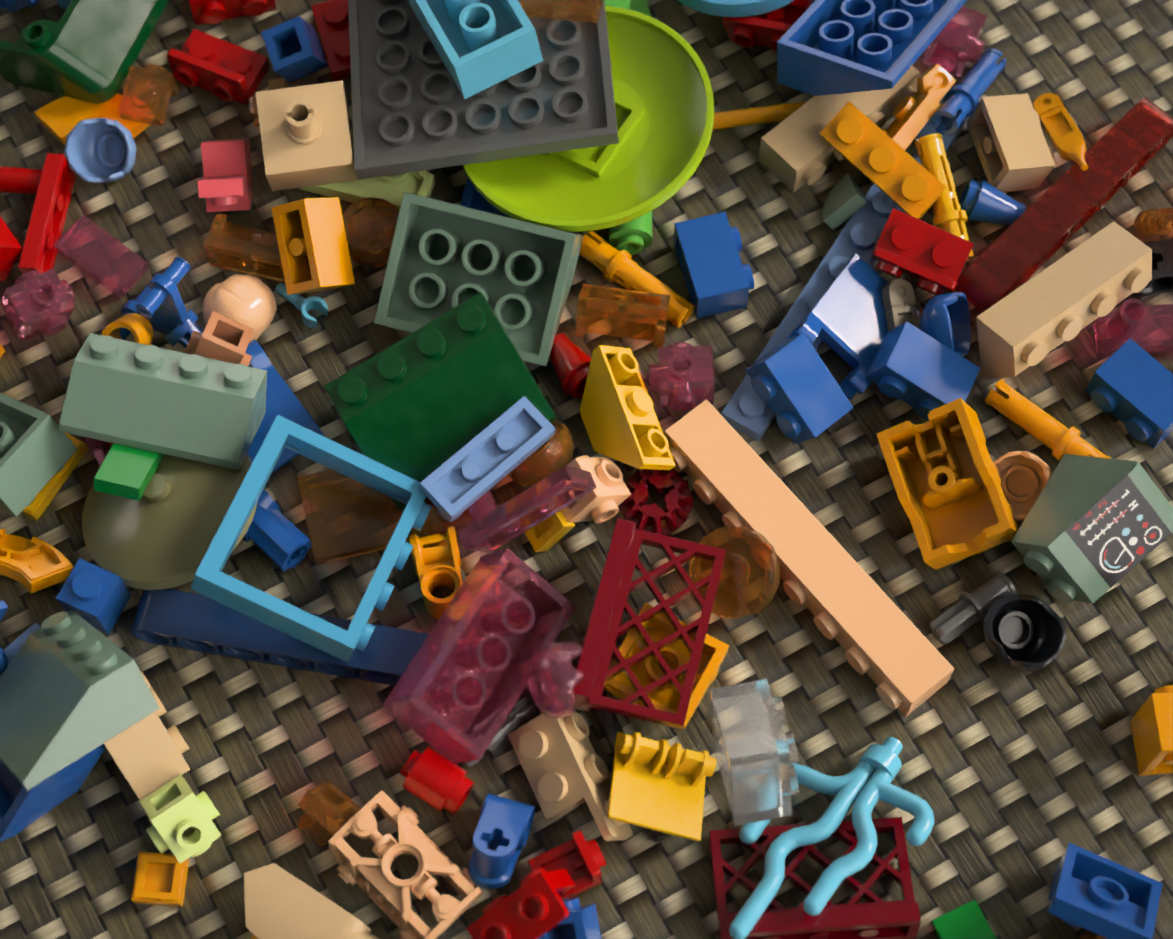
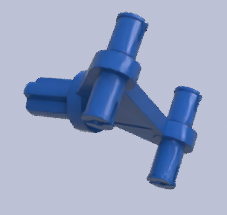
M175 257L163 274L157 273L153 276L135 300L130 299L121 308L122 316L128 313L140 314L149 320L154 331L166 334L164 340L170 345L175 346L179 342L186 348L193 330L200 333L204 330L196 323L199 316L191 309L186 311L177 287L185 274L190 271L189 263L183 258ZM121 327L120 337L122 340H125L131 332Z

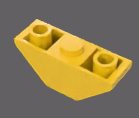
M598 345L592 353L579 411L593 450L637 469L671 470L676 465L669 449L668 440L663 434L653 408V401L648 395L638 369V362L633 356L631 348Z

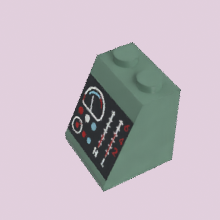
M1064 454L1011 542L1023 555L1025 565L1037 572L1046 583L1047 591L1050 595L1066 603L1074 600L1093 604L1173 533V507L1138 461Z

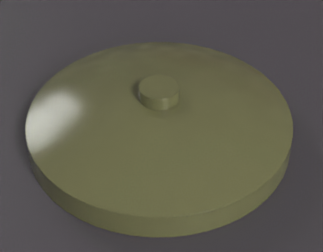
M164 454L140 501L94 491L93 483L86 498L82 516L83 538L90 555L101 568L120 576L126 586L135 589L162 590L193 581L200 563L253 463L250 455L246 454L240 469L236 470ZM258 501L233 550L240 543L252 523Z

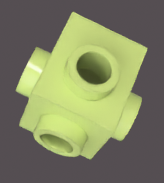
M182 774L140 801L153 824L146 829L150 838L161 854L170 849L180 864L190 857L201 855L211 846L213 841L222 836L212 821L220 815L205 791L198 795L194 794Z

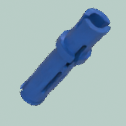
M993 48L986 49L962 81L955 85L954 88L951 87L944 97L943 105L932 116L933 126L938 124L941 118L943 120L935 129L938 133L952 135L957 131L965 118L975 113L979 106V99L1006 66L1005 58L996 64V61L1002 56V52Z

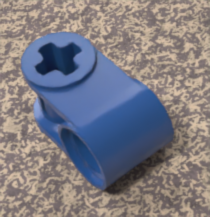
M487 794L481 809L478 825L473 835L472 846L474 852L470 859L468 870L470 879L476 885L486 889H497L509 882L521 849L526 845L534 818L535 806Z

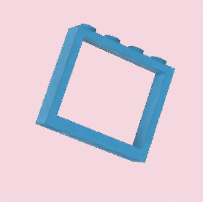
M277 414L194 575L191 590L348 662L355 648L364 652L375 629V626L367 623L374 608L383 611L395 586L386 582L392 568L394 567L402 571L413 548L412 544L405 542L411 528L418 531L421 530L432 506L424 502L426 495L420 490L419 481ZM285 447L406 504L403 514L347 630L222 572Z

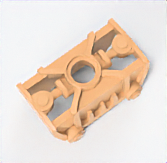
M381 791L328 841L329 847L337 863L340 865L337 868L339 871L338 875L346 884L350 883L352 886L357 884L400 929L398 933L401 937L399 939H437L483 892L470 879L468 869L460 870L417 826L419 823L418 815L410 807L407 808L403 805L399 808ZM377 806L389 823L398 831L399 842L390 833L382 836L377 831V821L372 813ZM350 833L361 839L370 838L375 844L372 851L379 859L360 857L343 838L347 837ZM400 854H411L419 862L416 874L410 879L405 880L393 876L391 873L393 860ZM431 875H441L464 900L460 902L450 895H440L434 889L438 882ZM411 892L419 900L427 897L433 903V912L439 923L433 930L412 911Z

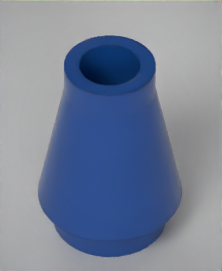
M970 179L959 200L961 210L966 211L968 220L1006 225L1015 229L1019 226L1026 208V204L1014 200L983 179L979 182Z

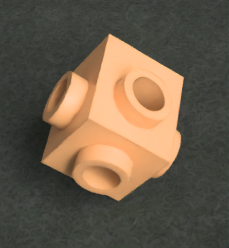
M588 455L575 458L547 484L568 523L594 521L596 524L608 521L619 512L618 506L631 495L623 481L621 470L610 457L590 458Z

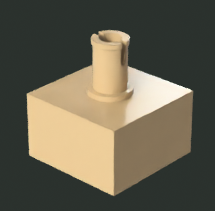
M343 81L255 92L265 174L272 191L358 180L354 170V147Z

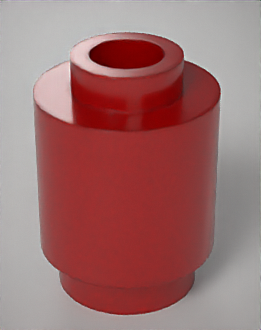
M430 747L422 754L415 750L400 772V775L406 778L403 784L404 789L442 813L444 810H447L453 815L461 808L475 784L474 781L466 777V770Z

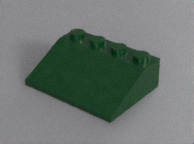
M479 292L324 386L364 456L419 482H422L524 396L550 423L557 419L482 292ZM391 498L400 513L403 512L406 504Z

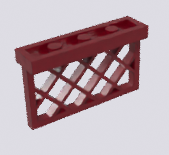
M617 518L570 692L571 708L589 712L590 707L683 730L727 550L636 529V522ZM642 544L662 549L669 561L648 573L638 559ZM673 552L681 553V555L676 557ZM694 557L714 561L711 575L695 584L682 567L683 563ZM636 569L641 577L632 582ZM675 569L685 584L686 589L665 600L653 580ZM646 585L658 604L636 616L627 602L628 595ZM708 586L704 600L699 591ZM692 595L702 610L699 619L683 627L670 607ZM625 612L629 618V621L621 625L623 614ZM664 612L676 632L654 644L642 623ZM635 628L647 648L625 660L616 646L617 637ZM697 630L695 641L693 643L688 634ZM681 639L691 654L690 661L671 671L659 651ZM652 655L665 676L643 688L630 667ZM612 656H614L618 665L609 669ZM621 672L625 673L636 691L621 701L602 696L606 681ZM686 674L684 685L682 688L677 678ZM670 683L680 698L677 714L657 710L648 695ZM639 700H642L645 706L637 705L634 703Z
M902 817L872 819L876 833L892 832L894 849L885 860L874 853L870 863L877 867V869L864 885L852 876L842 881L856 892L848 904L834 905L831 901H828L821 913L811 916L803 908L804 901L798 908H785L772 899L768 905L770 910L763 912L745 939H916L921 918L918 902H915ZM852 820L842 821L840 826L829 836H836L849 846V849L843 856L852 852L858 843V840L851 836L857 835ZM812 823L767 826L756 841H764L760 846L756 843L744 844L739 837L741 828L709 830L718 919V939H733L729 934V928L739 913L728 912L726 900L728 894L737 884H740L752 894L757 885L745 877V875L759 859L765 862L766 851L769 849L770 844L780 834ZM819 842L798 847L801 849V852L787 867L785 866V876L781 886L788 880L808 896L813 887L793 872L807 856H810L825 869L828 868L832 861L815 848ZM740 843L753 854L739 870H736L722 859L720 844ZM895 859L897 860L898 871L891 866ZM723 872H725L728 876L731 877V879L726 885L724 882ZM884 873L900 885L902 900L883 901L871 892L870 889ZM862 898H864L866 901H868V903H859V902H860V900H861Z

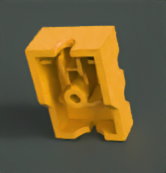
M961 398L929 411V414H927L929 421L926 423L914 425L907 420L876 434L898 499L910 519L924 562L935 570L1010 541L1019 530L1011 507L1002 491L1001 479L986 447V438L977 413Z

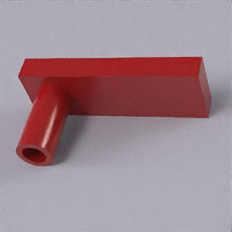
M47 153L43 169L0 166V192L36 195L18 266L32 288H49L76 175L69 168L64 154Z

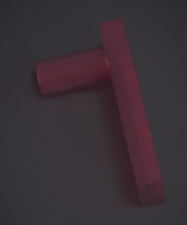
M1131 298L1125 300L1119 308H1113L1106 316L1098 317L1093 321L1098 357L1112 356L1129 338L1147 353L1173 352V304L1145 306L1142 301Z
M564 466L498 508L491 491H487L468 508L473 523L458 532L464 549L491 553L597 488L591 472Z

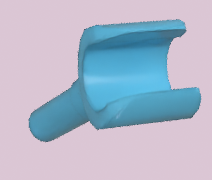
M279 283L276 286L275 291L301 311L302 322L305 326L309 328L317 327L316 319L307 313L311 309H318L325 316H328V307L324 299L316 296L305 299L298 294L288 295L286 285Z

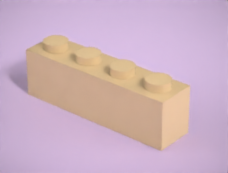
M912 65L892 89L812 97L761 138L758 160L793 193L804 184H814L823 175L830 163L835 159L839 161L845 159L819 134L844 105L850 101L881 129L899 103L907 96H914L920 72Z

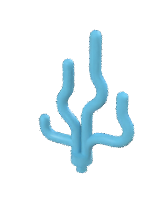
M887 737L882 745L871 744L859 760L857 766L850 773L843 776H829L810 767L791 763L777 766L762 777L756 790V807L739 833V837L744 844L755 843L769 824L775 812L776 792L781 785L795 782L816 792L836 796L817 822L786 831L770 844L765 855L764 876L730 925L729 934L733 939H745L778 892L785 876L786 856L793 849L827 839L840 826L851 808L852 824L858 840L856 848L852 852L833 861L822 873L804 901L803 908L808 915L815 916L821 913L840 883L845 878L862 870L872 860L877 848V834L871 819V813L879 800L914 816L915 820L906 835L911 845L920 846L926 841L934 825L933 810L921 797L891 784L902 766L898 755L903 749V745L899 740L894 737Z

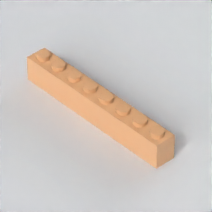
M707 399L665 430V437L668 440L669 449L676 465L674 469L677 472L683 470L692 479L693 488L707 505L713 503L723 514L722 520L735 537L740 538L743 536L754 548L752 553L757 562L766 571L773 569L784 581L782 585L790 599L797 605L804 604L815 616L813 620L819 631L830 640L835 638L846 650L844 653L845 657L853 669L862 675L866 672L878 686L876 691L879 697L889 708L893 710L898 708L907 717L948 683L954 671L952 665Z

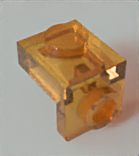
M147 64L144 68L130 66L118 111L120 117L125 120L163 126L170 96H177L179 86L173 75L167 69L158 65Z

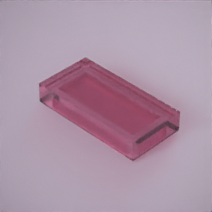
M85 215L54 244L59 254L119 299L150 269L144 259Z

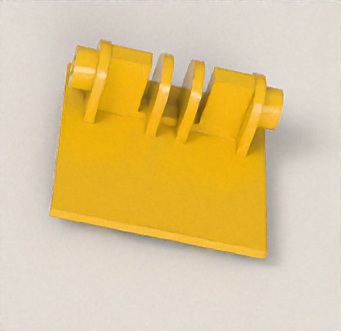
M617 732L607 818L699 842L702 831L706 776L712 777L714 774L716 758L709 757V752L705 750L696 752L682 749V745L679 743H674L670 746L665 739L655 741L641 737V734L638 732H633L632 735Z

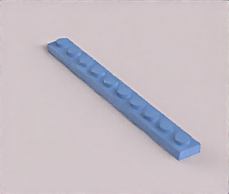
M944 97L939 102L941 106L944 103ZM969 116L961 122L955 133L952 135H942L946 154L967 124L966 121ZM931 117L905 150L920 164L921 161L914 142L922 136L938 133L935 129L943 121L942 118L938 124L933 126ZM874 184L864 197L865 205L852 215L757 360L785 341L789 333L808 314L854 254L857 253L872 268L877 262L870 257L892 208L903 213L905 212ZM817 336L811 343L816 352L819 351L824 341ZM748 374L721 413L733 428L758 442L776 416L767 402L755 393Z

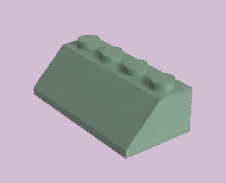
M90 333L73 362L59 422V431L239 470L266 413L267 371L243 364L224 362L200 355L163 349L154 345H145L116 339L111 336Z

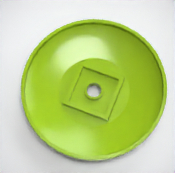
M605 6L619 143L462 165L471 183L490 204L513 219L566 232L594 231L614 227L641 217L662 205L683 187L696 171L708 148L714 124V99L710 79L698 54L683 37L666 24L645 14L624 8Z

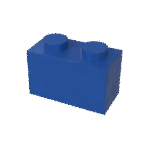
M726 212L675 223L673 245L691 303L695 305L694 313L696 319L747 307L749 290L754 289L753 274L748 263L742 265L738 253L742 252L740 233L737 226L730 227Z
M906 321L886 333L866 378L877 384L882 393L892 398L901 399L914 407L915 412L920 417L929 421L927 415L929 411L959 398L966 401L980 368Z
M804 333L783 341L745 369L751 378L753 390L762 400L767 402L777 417L776 422L779 429L784 435L791 438L794 444L817 437L854 408Z
M1129 338L1094 372L1085 391L1090 394L1092 401L1098 408L1105 412H1111L1125 424L1126 430L1133 438L1141 442L1145 441L1154 449L1173 431V374Z

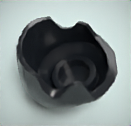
M1012 594L996 600L991 604L983 621L984 640L990 653L999 663L1015 671L1034 672L1050 665L1058 657V654L1062 652L1065 645L1066 628L1061 617L1047 603L1034 595Z

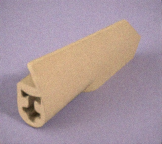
M275 863L244 873L246 928L258 939H380L370 932L371 929L357 917Z

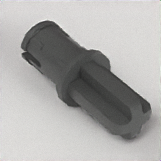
M998 572L993 578L971 593H961L957 603L930 622L929 627L932 635L941 644H948L973 625H983L984 618L991 604L1005 596L1017 594L1014 585L1005 574Z

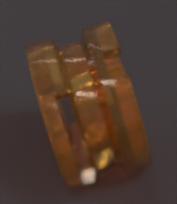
M370 197L353 203L343 214L349 254L355 262L364 265V263L374 264V267L388 264L399 215L398 210L393 204L381 198ZM360 208H362L361 211H359L358 213L355 214V211H357V210H359Z

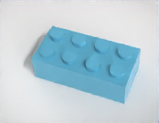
M408 0L464 99L543 61L536 30L518 0Z

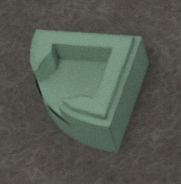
M848 173L834 186L823 207V221L832 230L839 227L866 203L857 182Z

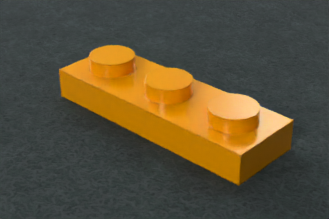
M850 101L844 105L819 133L820 137L905 213L912 217L920 219L946 191V186Z

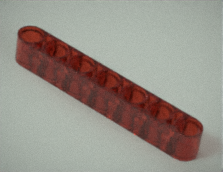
M1147 97L1141 99L1085 153L1084 160L1088 165V169L1082 171L1078 163H1075L968 266L957 280L958 283L955 291L963 292L966 295L967 301L983 313L1026 283L1173 137V117Z

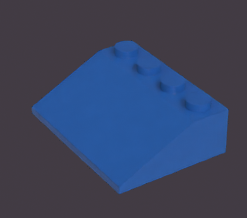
M815 0L777 42L778 83L813 96L892 89L967 0Z

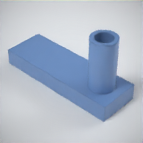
M524 396L420 482V490L437 507V512L442 519L450 522L457 520L467 508L553 437L556 428Z

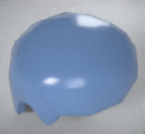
M94 118L78 122L69 132L66 138L64 153L69 168L81 179L87 182L106 183L123 179L126 174L130 173L135 165L137 147L131 131L120 122L108 118Z

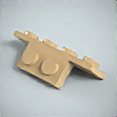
M531 667L526 670V674L544 712L510 733L508 737L546 820H557L586 802L605 841H621L633 836V832L628 823L607 818L611 789L608 781L610 776L609 770L603 759L595 753L588 738L590 732L586 721L575 711V708H571V700L568 696L570 688L566 679L553 667Z

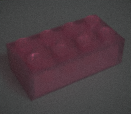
M509 548L481 556L382 706L451 762L462 763L480 760L576 606Z

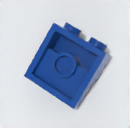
M1069 842L1054 872L1048 899L1051 900L1048 913L1060 917L1069 925L1085 928L1107 939H1153L1162 883Z

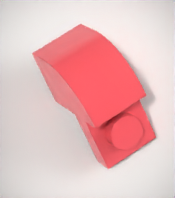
M250 139L202 142L201 152L204 178L197 180L199 198H206L207 212L250 210L252 206Z

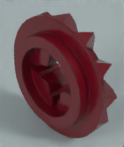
M674 468L671 470L637 469L628 481H624L631 495L620 504V508L625 520L636 522V529L666 535L676 531L687 521L692 510L693 497L688 480H683ZM648 487L657 494L669 492L664 497L665 512L655 503L644 505L648 501Z

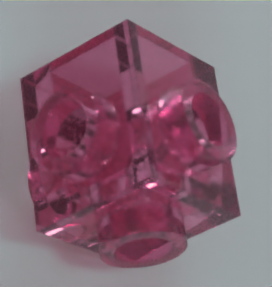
M54 268L41 274L37 270L30 271L16 279L15 285L5 289L0 306L21 342L41 333L45 337L55 335L68 326V321L75 308V295L66 280L60 281Z
M678 342L667 347L658 348V364H649L650 391H659L660 407L669 406L673 410L685 411L695 408L696 405L701 404L706 399L713 405L715 386L712 345L693 346L689 343Z

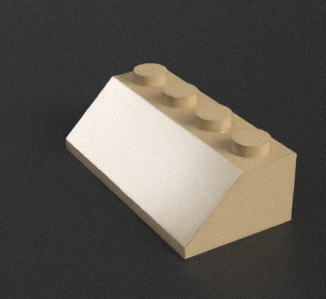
M1113 221L978 315L976 320L981 375L987 380L1018 375L1029 366L1040 363L1046 354L1063 342L1074 339L1081 329L1098 317H1104L1109 314L1115 305L1132 293H1138L1143 290L1149 281L1152 280V249Z

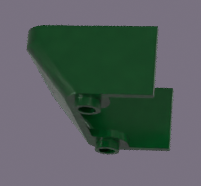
M71 0L59 23L50 20H38L27 25L15 43L0 40V74L8 83L90 103L106 102L118 93L169 0Z

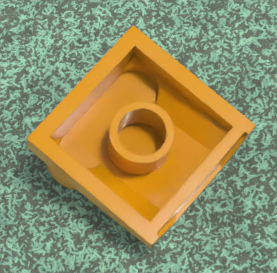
M645 603L638 615L649 610L653 606ZM664 612L642 623L654 644L676 632ZM679 620V622L681 623V625H682L683 627L686 626V625H688V624H686V623H684V622H682V621ZM633 628L628 632L619 651L626 660L646 649L647 646L637 630ZM697 630L688 634L693 643L695 641ZM706 634L683 729L689 723L709 685L717 677L719 667L729 649V645ZM681 639L659 651L671 671L690 661L691 654ZM652 655L630 667L643 688L665 676ZM615 657L612 660L609 669L618 665V662L616 661ZM624 672L607 680L604 687L620 701L636 692ZM686 674L677 678L682 688L684 685ZM670 683L648 695L657 710L677 714L680 698ZM639 700L634 703L637 705L645 706L642 700Z

